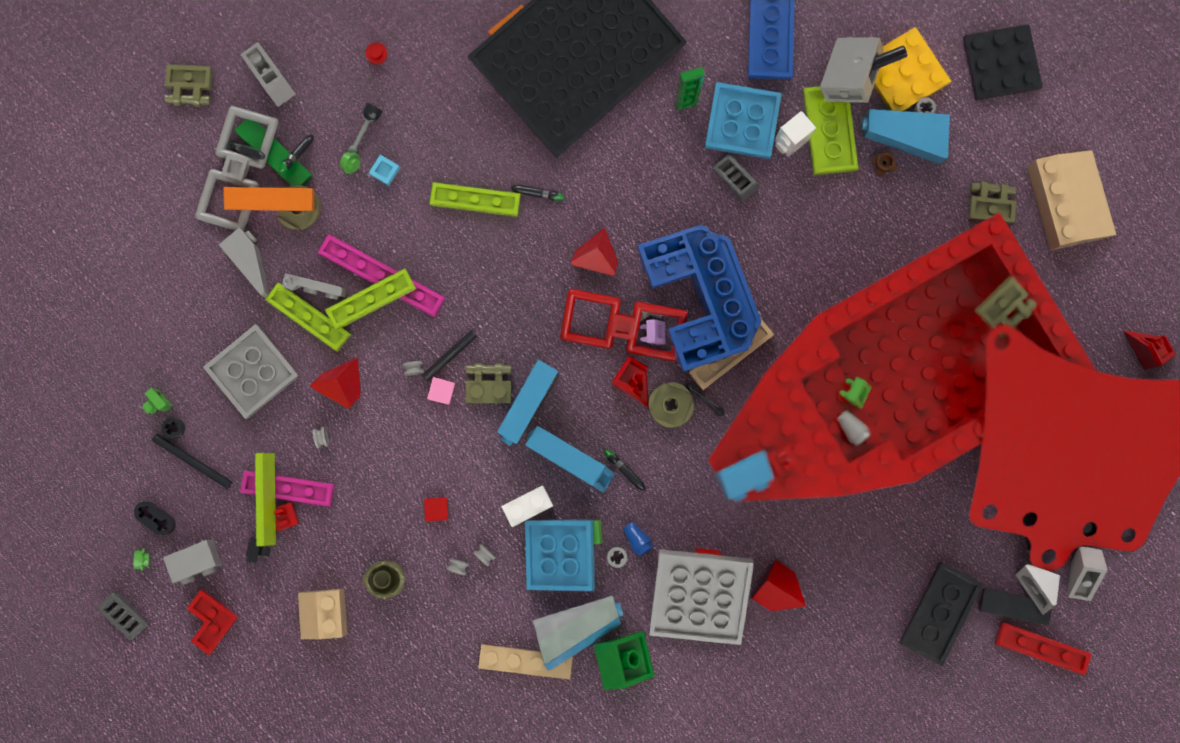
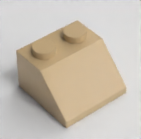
M344 588L298 593L301 639H329L347 635Z

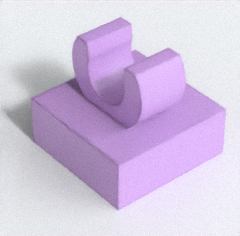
M655 319L646 320L647 325L643 324L640 326V329L647 330V336L641 337V341L656 345L666 344L665 322Z

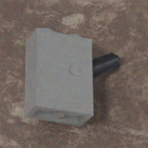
M837 38L820 86L825 101L868 103L879 68L906 58L908 53L905 46L884 52L880 38Z

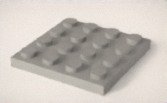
M659 549L649 636L741 645L754 564L753 559Z

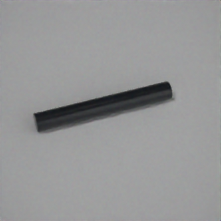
M472 330L468 332L424 372L422 377L428 382L468 346L477 335Z

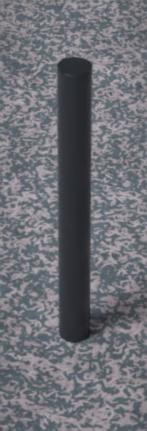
M155 434L152 438L154 443L224 488L228 489L232 485L231 480L159 434Z

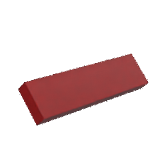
M1004 622L1000 624L994 643L1084 676L1086 675L1092 653Z

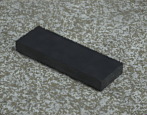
M982 588L978 611L1049 626L1052 608L1042 615L1031 598Z

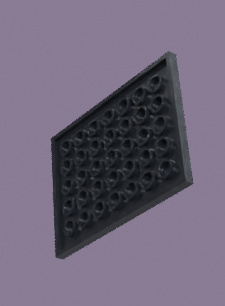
M531 0L468 55V59L557 159L686 45L687 41L652 0Z

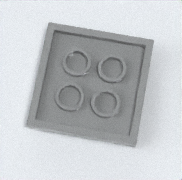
M257 324L252 326L203 367L245 419L250 418L300 376Z

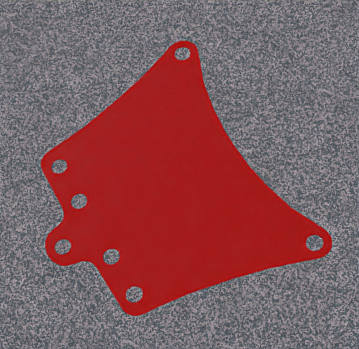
M1009 325L995 327L989 333L986 340L987 393L980 465L969 513L971 522L979 527L1028 537L1031 542V564L1049 572L1062 567L1068 560L1071 552L1079 546H1093L1123 551L1139 549L1145 543L1167 496L1180 476V380L1132 379L1093 371L1041 349ZM1005 333L1010 338L1009 345L1005 349L999 350L995 347V338L999 334ZM988 505H995L997 507L996 516L990 520L985 519L982 515L984 508ZM1029 512L1036 513V523L1031 527H1026L1023 524L1024 515ZM1089 522H1094L1097 525L1096 533L1090 537L1083 534L1084 526ZM1128 528L1134 529L1136 533L1134 539L1128 543L1123 542L1121 538L1123 531ZM1048 549L1054 550L1056 552L1055 560L1050 564H1045L1042 561L1043 553Z

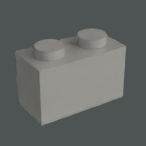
M213 539L202 541L163 557L172 583L181 582V585L195 581L194 576L202 573L204 577L217 572L216 567L222 565Z

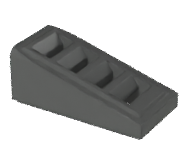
M730 154L726 155L712 167L714 172L742 203L759 190L758 182ZM731 163L732 167L723 173L722 170ZM737 170L738 173L729 179L728 177ZM743 177L744 180L736 186L735 183Z
M120 591L113 592L97 607L100 613L131 641L150 625ZM117 602L118 604L111 610L110 606ZM123 608L125 611L118 617L116 613ZM130 614L132 618L124 624L122 621ZM137 621L139 624L131 631L129 627Z

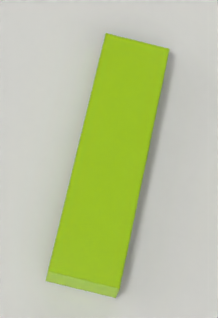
M433 182L429 204L430 206L518 217L521 194Z
M403 269L325 309L334 329L339 330L416 290V287L407 270Z
M279 282L265 299L336 352H339L351 335L343 328L335 330L328 317L295 293L283 287Z
M256 453V545H276V515L274 513V510H276L275 453Z

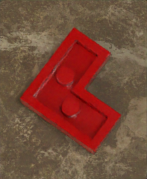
M200 590L187 607V610L202 620L204 624L190 642L206 654L211 655L239 616L205 590Z

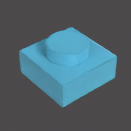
M380 155L369 171V174L389 186L398 173L400 166Z

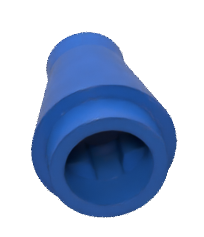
M634 522L629 523L622 529L626 534L633 553H636L639 557L654 547L651 543L652 539L637 527Z

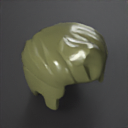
M378 561L373 563L363 574L362 581L372 596L387 599L400 594L404 588L406 576L398 563L394 561Z

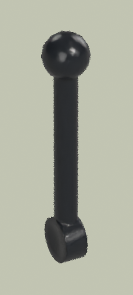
M693 383L686 385L688 391L695 393L714 409L717 416L724 414V409L717 407L695 388Z

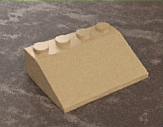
M1092 150L1036 159L1027 166L1050 251L1116 235Z

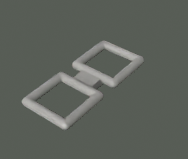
M236 106L229 108L215 151L218 157L225 158L226 160L222 171L211 169L208 173L195 214L198 220L234 231L239 227L243 231L245 230L251 210H241L238 222L206 213L216 179L242 187L258 188L259 185L256 181L246 179L250 166L259 169L265 167L278 126V119ZM236 116L268 125L260 149L265 154L264 159L259 160L226 150Z

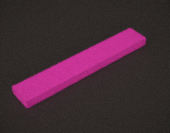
M330 234L327 235L318 251L319 255L372 284H376L398 272ZM412 280L416 290L400 297V299L435 318L446 298Z

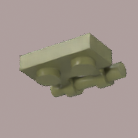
M167 65L165 87L173 89V95L166 94L165 102L172 103L174 106H183V104H193L195 107L211 105V97L202 95L203 90L212 91L213 69L211 66ZM183 89L193 90V95H183Z
M984 181L970 184L969 190L978 192L979 195L978 197L971 196L969 198L968 220L985 221L1000 212L1007 224L1015 223L1016 201L1008 200V195L1015 196L1016 187H1010L1008 184L1003 183L991 185ZM988 193L998 194V199L988 198Z
M1008 277L975 312L991 328H995L1000 323V325H1009L1016 329L1015 326L1024 318L1027 319L1037 304L1032 299H1029L1024 304L1022 301L1029 294L1013 277ZM1015 308L1017 312L1008 319L1006 316ZM1002 333L998 337L1003 339L1007 334Z
M482 363L466 365V374H475V380H466V404H511L512 381H503V374H511V365H503L502 363H495V365H482ZM483 374H495V381H483Z

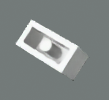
M801 111L780 128L774 140L776 142L775 145L782 154L785 153L789 157L809 141L816 127Z
M542 485L501 507L511 527H514L554 505L545 487Z

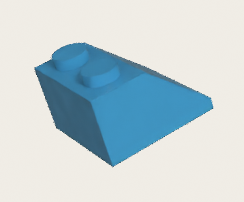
M764 451L714 474L726 499H733L734 502L748 497L746 492L755 488L756 492L769 487L768 481L774 479Z

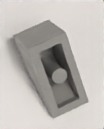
M1078 547L1070 566L1067 590L1069 598L1091 601L1108 571L1102 550Z

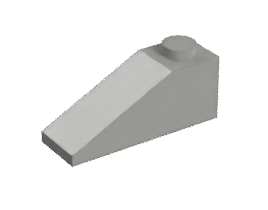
M259 42L240 54L277 107L296 95Z
M239 227L223 240L219 246L259 294L266 298L269 295V288L260 249L255 244L257 239L249 230L245 232Z

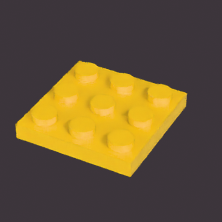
M916 27L883 46L884 52L905 46L908 53L906 58L879 68L874 88L891 111H906L920 99L929 97L951 82Z

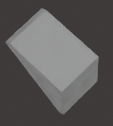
M1030 564L1023 567L1015 575L1042 615L1057 604L1060 575Z

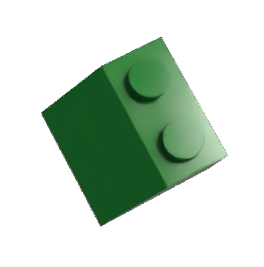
M644 631L610 638L593 644L604 690L624 689L655 676Z

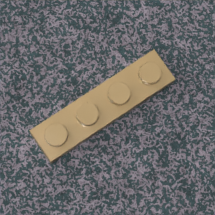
M762 319L748 351L694 368L689 372L702 390L706 389L774 336Z
M482 644L478 668L570 679L573 656L548 671L544 665L541 651Z

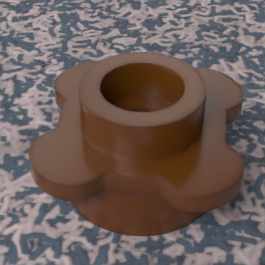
M885 151L879 156L874 155L871 161L875 164L876 174L879 176H883L889 171L894 172L897 169V164L890 151Z

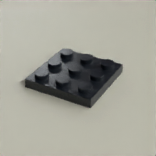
M1029 24L967 34L962 38L975 101L1036 91L1043 87Z

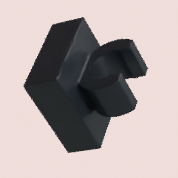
M249 537L245 560L257 563L258 556L269 557L270 547L257 546L256 538Z

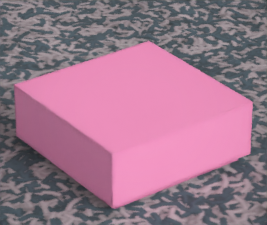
M433 377L427 399L450 405L456 383Z

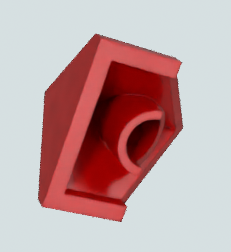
M605 227L575 251L571 265L611 276L615 275L618 260Z
M1123 330L1144 370L1161 366L1176 355L1166 335L1156 336Z
M629 356L613 379L611 386L649 408L648 367Z
M358 357L323 372L311 383L310 388L350 409L361 396Z
M775 560L751 599L770 611L806 607L796 573Z

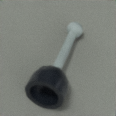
M366 104L363 110L366 120L353 146L348 148V152L357 153V146L370 122L377 121L380 118L382 110L372 104Z

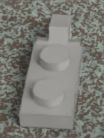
M286 273L282 283L283 287L292 291L304 287L303 292L317 295V291L325 292V297L338 300L339 296L346 298L348 291L343 287Z

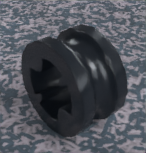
M168 418L162 424V433L168 438H180L185 432V425L180 419ZM177 423L175 427H178V431L170 434L169 425Z

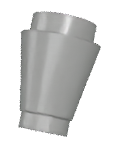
M848 410L837 418L850 443H854L856 447L871 436V433L868 431L869 428L854 415L850 414Z

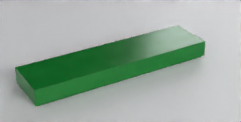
M703 67L680 73L674 102L676 110L697 105L705 76Z
M245 119L235 129V132L252 148L260 150L266 130L258 122ZM273 139L266 162L291 186H304L313 176L297 160L288 171L284 173L279 172L282 161L287 159L290 153Z

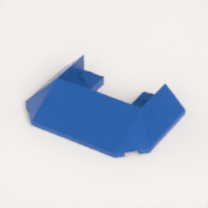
M698 225L637 245L642 272H646L652 289L691 276L705 313V317L668 329L675 349L673 356L683 372L749 350L762 321L730 238L722 234L718 235L703 225Z

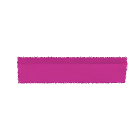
M244 470L240 493L256 495L255 472ZM275 475V498L331 507L335 484Z

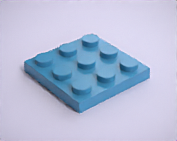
M716 82L705 148L770 159L782 93Z
M526 520L527 590H595L593 520Z

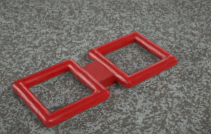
M576 289L568 291L560 333L562 340L610 349L613 346L614 337L628 339L626 346L628 353L676 361L673 356L675 353L673 345L671 352L636 345L641 315L643 311L678 318L676 325L678 326L686 323L687 311L636 302L632 315L619 313L621 300L618 297ZM576 299L611 305L605 339L570 333Z

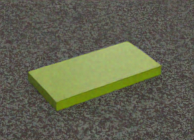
M820 86L804 88L805 114L816 127L809 139L813 176L857 171L859 167L850 102L825 101Z

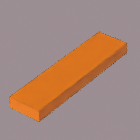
M224 187V210L314 211V188Z

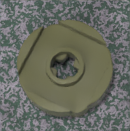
M294 185V186H290V187H286V188H309V187H306V186H303V185ZM314 192V211H299L298 213L294 211H277V217L287 228L294 230L308 229L316 223L320 216L321 200Z
M674 382L657 387L652 392L648 403L651 417L657 424L666 428L681 426L690 419L694 410V402L688 389ZM671 399H674L677 409H672L670 412L667 410L665 402H670Z

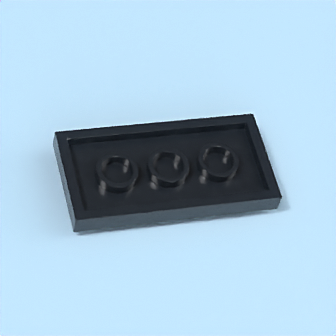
M940 561L899 644L943 666L983 583Z

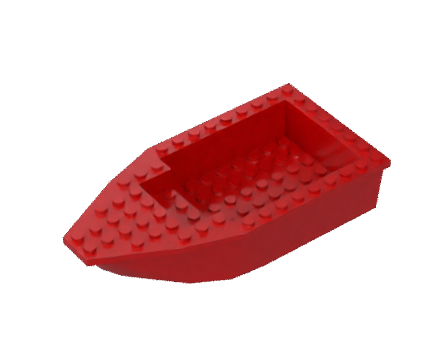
M999 212L817 315L765 372L708 458V462L713 471L717 473L759 452L764 451L767 455L789 444L800 465L777 477L768 461L774 478L768 481L770 486L756 492L755 488L746 492L748 497L740 501L837 497L915 482L978 446L983 440L987 393L986 340L994 328L989 327L975 310L1008 277H1013L1029 294L1022 301L1024 304L1029 299H1032L1037 304L1031 311L1032 314L1015 326L1016 330L1047 352L1090 370L1096 371ZM1014 308L1006 317L1010 319L1017 312ZM1008 335L1003 339L997 336L994 341L995 347L999 350L1005 349L1009 345L1010 338ZM856 377L865 380L871 386V390L862 408L853 406L841 395V390L849 392L852 387L845 382L846 379L855 381ZM847 410L865 424L871 433V436L857 447L854 443H850L837 420Z

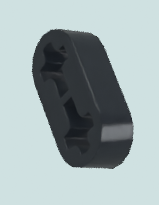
M140 502L135 506V518L154 533L169 535L175 530V519L156 504ZM149 507L148 512L151 515H153V517L142 516L144 514L142 508ZM157 519L160 521L167 520L168 522L166 523V525L168 526V529L161 530L160 528L162 527V525L159 522H157Z

